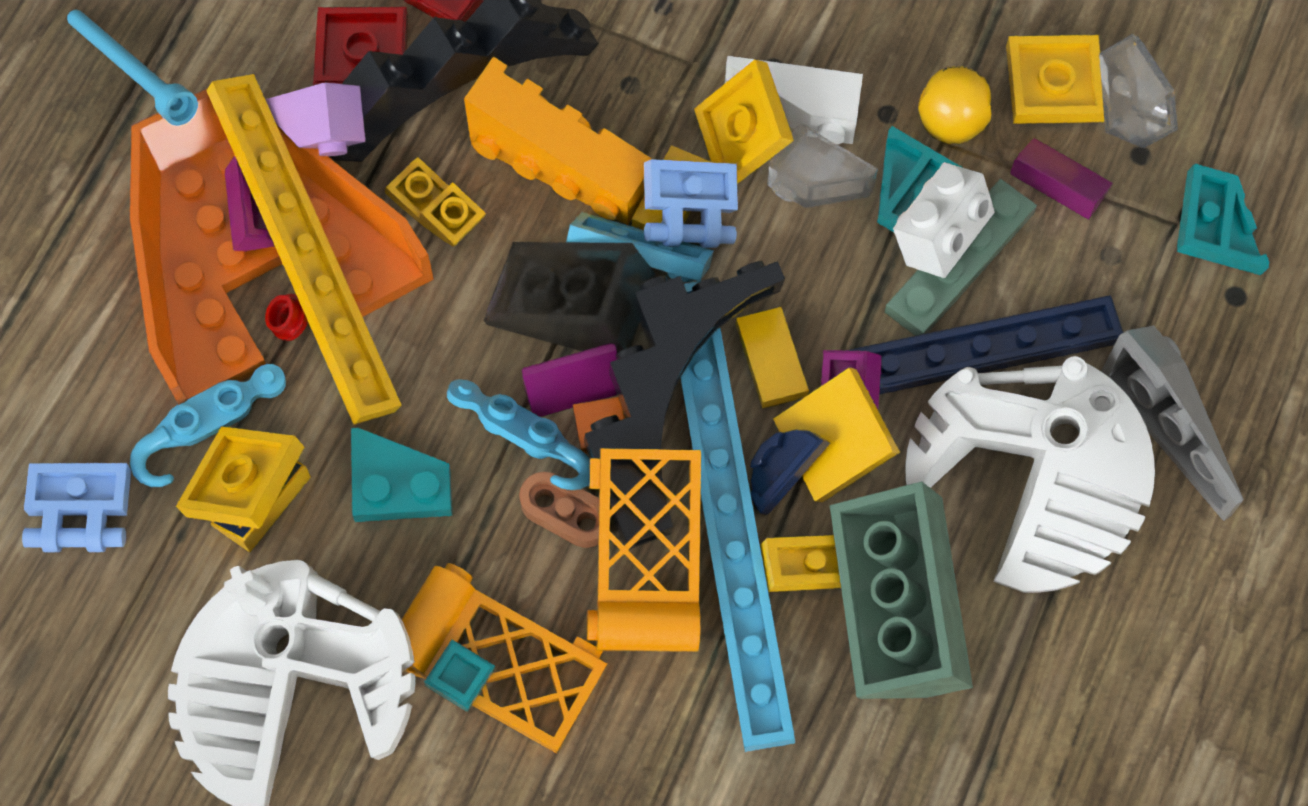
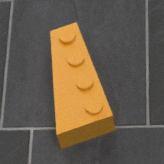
M493 57L464 98L470 141L473 148L487 159L495 160L497 158L511 165L519 175L526 179L534 180L536 178L550 185L558 195L565 199H577L591 206L594 212L602 218L611 221L617 219L629 225L645 195L644 162L652 158L605 128L600 129L597 134L591 130L589 122L582 116V113L568 104L565 108L558 109L540 95L543 90L542 87L528 78L521 85L504 74L507 65Z

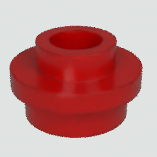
M292 293L279 295L269 303L265 314V322L273 334L285 341H291L299 337L306 329L308 320L297 295Z

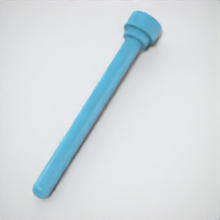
M72 10L67 16L68 23L155 98L156 111L172 125L179 126L189 122L194 117L198 108V101L194 94L181 84H166L82 11Z

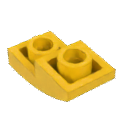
M419 157L413 160L385 188V194L398 206L452 247L456 246L486 216V213L453 182L447 185Z

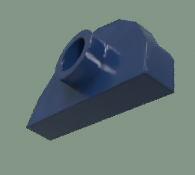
M792 430L785 433H775L760 445L751 460L753 491L750 494L752 501L761 514L768 515L828 447L830 442L810 431Z

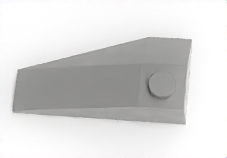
M1154 325L1125 331L1119 335L1101 372L1120 386L1132 400L1149 434L1219 517L1225 521L1232 516L1244 499L1187 365L1181 358L1178 346L1171 338L1162 336Z

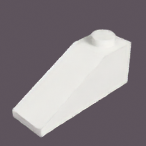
M727 56L725 83L754 59ZM763 61L768 63L790 128L807 138L818 139L825 144H853L863 74Z

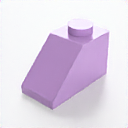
M325 82L265 99L276 124L299 148L318 149L319 156H339L347 154V146L366 142L360 86Z

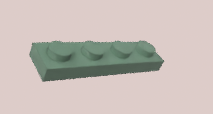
M1000 179L989 191L995 213L946 278L917 270L886 304L884 313L915 336L927 334L1034 215L1037 208L1034 202Z

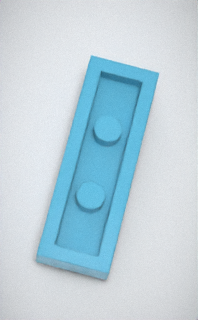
M581 212L570 224L566 240L567 243L579 246V250L588 255L603 256L608 254L623 259L624 264L636 269L652 267L667 272V275L672 279L681 276L683 282H692L694 280L700 282L710 268L714 250L681 242L679 247L665 246L662 242L646 241L644 230L584 212Z

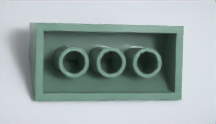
M921 481L830 505L856 697L859 699L928 698L973 688L942 497Z

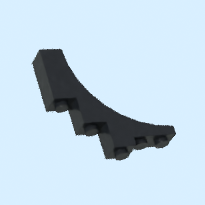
M484 0L467 21L433 17L403 55L368 51L342 83L360 86L366 142L347 146V154L328 157L337 161L362 162L383 139L410 117L440 97L478 79L493 57L509 67L534 59L561 55L588 56L599 44L589 29L590 23L588 19L578 10L547 6L542 4L541 0Z
M763 261L750 263L737 270L738 276L721 282L718 277L703 280L692 287L693 292L688 294L681 276L668 280L667 276H659L644 282L640 286L641 290L635 292L634 308L650 348L644 350L642 345L629 347L615 355L616 360L610 362L609 375L626 419L619 421L618 416L613 415L600 419L590 425L592 431L585 433L584 444L590 458L600 459L601 448L661 450L664 419L673 392L692 358L720 327L747 307L781 291L785 277L778 261L766 266ZM611 459L610 480L625 495L645 474L632 460ZM661 460L641 461L651 470ZM661 468L655 476L663 483ZM650 479L629 499L649 521L667 504L665 494ZM610 489L611 509L620 499ZM625 504L612 515L623 545L645 525ZM669 511L654 524L664 536L670 535L674 527ZM648 530L630 549L652 542L658 538Z

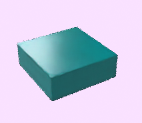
M451 640L424 681V686L468 712L494 672L495 665L456 641Z

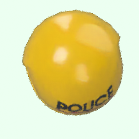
M948 66L936 72L928 81L919 100L918 110L924 128L936 140L947 144H961L977 136L988 125L992 115L991 92L986 79L979 72L965 66Z

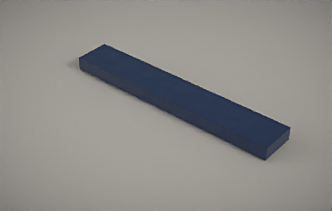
M1109 295L845 351H869L881 355L880 395L947 381L966 367L975 368L978 373H985L1113 346L1119 335L1124 332L1112 297Z

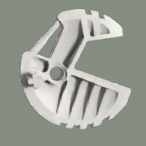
M1074 356L1066 359L1063 366L1024 368L1022 371L978 373L975 368L966 367L948 379L929 399L928 404L934 410L931 418L928 419L922 412L920 413L914 427L922 437L919 447L911 438L909 440L906 456V485L922 481L931 488L974 447L1029 456L1034 459L993 582L1023 593L1055 591L1076 585L1080 581L1071 577L1083 572L1096 575L1111 564V562L1104 560V558L1111 552L1121 555L1130 545L1131 541L1124 538L1129 530L1137 532L1140 530L1145 516L1138 514L1141 505L1150 506L1155 477L1154 454L1147 427L1134 403L1121 387L1107 375L1085 363L1080 357ZM1022 382L1025 385L1056 383L1048 400L986 389L981 386ZM1060 424H1071L1077 428L1079 436L1070 444H1061L1052 438L1051 433Z
M301 560L281 561L252 571H246L240 566L230 569L232 579L224 582V588L213 596L194 618L181 640L171 669L172 672L178 674L177 685L169 684L168 699L176 702L177 714L169 713V722L172 729L180 731L184 741H175L180 756L185 760L194 761L202 772H191L193 776L209 792L232 806H269L297 677L349 688L371 758L380 760L391 755L404 733L412 709V705L409 703L401 707L398 706L415 692V675L409 673L402 677V672L415 662L410 638L399 614L392 609L386 608L379 611L347 594L345 589L322 578L311 566ZM317 595L337 606L342 605L369 619L372 623L368 626L360 627L317 620ZM289 634L288 646L284 651L277 654L278 642L282 637Z

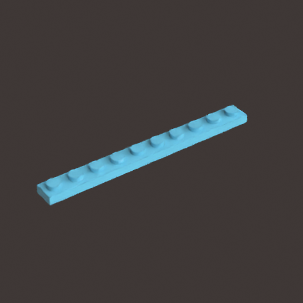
M699 281L684 284L687 294L693 292L692 287L699 283ZM719 328L694 355L681 377L692 447L693 450H701L700 494L744 750L748 752L795 744V736L722 334Z

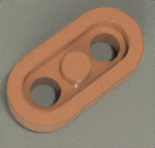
M551 472L535 473L523 482L519 498L521 509L529 520L578 547L590 548L598 545V497L583 489L566 490L553 485L550 482V478L556 474ZM541 496H550L554 500L548 507H540L536 504L537 499ZM583 519H591L596 525L593 529L585 531L578 527V523Z

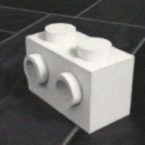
M944 162L934 176L924 184L920 194L910 207L899 216L896 225L893 227L906 266L946 278L995 213L982 173Z

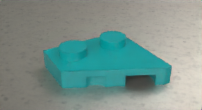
M891 126L886 140L877 223L894 232L893 227L896 225L899 216L910 207L922 191L924 184L934 176L944 162L959 167L962 166Z
M1194 164L1187 171L1177 252L1262 275L1269 268V259L1267 254L1260 255L1252 234L1257 229L1252 212L1245 205V193L1237 175L1199 164Z
M351 428L352 516L355 522L452 516L451 469L449 463L361 428Z

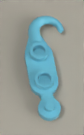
M274 364L262 365L254 371L252 377L246 382L226 380L189 398L180 405H176L153 432L145 435L134 446L130 456V468L133 476L140 483L149 487H163L171 484L174 481L173 475L155 476L149 473L146 469L148 457L160 449L197 444L218 433L221 426L229 427L241 421L249 414L252 404L256 399L273 398L283 392L286 387V378L282 369Z
M458 379L450 383L447 390L449 402L459 408L474 410L488 432L504 437L523 448L528 455L534 458L552 457L577 470L578 476L574 478H563L553 475L550 478V482L553 485L566 490H581L589 485L590 458L582 450L570 444L553 421L537 416L518 405L513 398L507 395L498 394L488 397L471 381Z

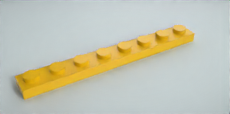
M250 74L212 81L206 91L353 424L395 413L402 406L255 75Z

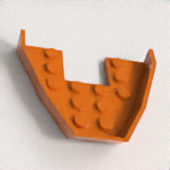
M207 89L195 94L198 101L197 111L194 117L183 125H172L159 113H156L131 126L130 223L148 348L178 405L223 381L237 380L241 382L252 376L257 368L266 364L226 293L283 264L276 247L249 251L233 250L225 169L235 154L206 91ZM277 125L362 317L434 280L429 255L404 216L331 158L319 156L318 149L299 148Z

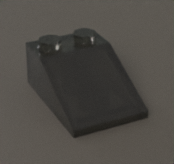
M513 242L483 321L488 326L579 351L611 343L615 344L616 351L619 353L632 346L640 323L634 308L635 292L640 291V286L644 282L655 278L656 274L633 243Z

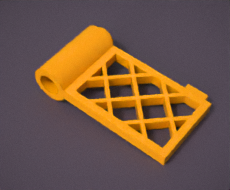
M601 448L600 459L590 458L589 489H599L597 610H587V640L596 641L597 651L698 652L700 644L701 450ZM611 459L632 460L645 474L625 495L610 480ZM641 460L661 461L650 470ZM669 460L690 461L689 483L676 495L655 476ZM649 479L670 499L650 521L629 500ZM610 489L620 499L611 509ZM688 491L689 510L679 501ZM624 504L645 524L625 545L609 531L610 517ZM674 505L689 519V532L675 546L654 526ZM648 530L669 549L649 571L629 551ZM609 539L619 549V551L610 559ZM687 542L688 560L679 552ZM624 554L644 576L630 590H608L609 568ZM673 555L688 569V591H667L653 576ZM649 580L658 590L639 589Z
M447 563L445 568L434 566L402 618L410 638L415 662L405 671L426 679L450 641L454 640L459 643L465 632L468 643L462 646L477 655L478 649L505 643L512 668L492 673L486 683L514 676L521 702L500 707L490 701L485 684L481 690L482 696L478 695L472 706L557 754L607 667V663L600 660L603 651H597L596 646L578 636L572 644L479 592L470 584L473 577L464 569L451 563ZM480 607L499 618L503 634L474 641L470 623ZM507 622L520 630L509 632ZM532 636L541 641L546 659L518 666L512 640ZM550 647L563 653V655L553 657ZM575 660L592 670L583 686L562 691L555 665ZM549 667L556 693L528 700L521 674ZM577 696L568 711L565 699ZM558 701L563 722L554 737L535 727L530 708ZM524 710L526 721L512 713Z

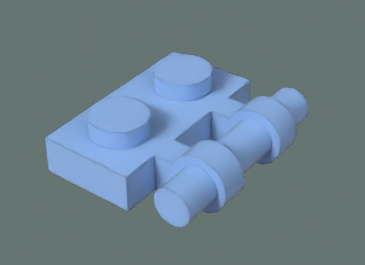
M653 159L644 162L645 209L662 210L661 223L645 224L644 238L646 241L662 242L665 246L679 247L681 242L699 243L702 248H717L719 244L735 243L737 237L736 228L721 224V212L731 213L738 210L736 164ZM683 211L701 212L700 224H683Z
M29 463L24 511L28 516H43L41 528H24L22 534L23 546L25 548H42L45 553L61 552L62 548L86 547L88 552H105L107 547H124L126 544L125 528H107L106 525L107 516H127L131 479L129 465L127 463ZM63 516H87L86 528H63Z

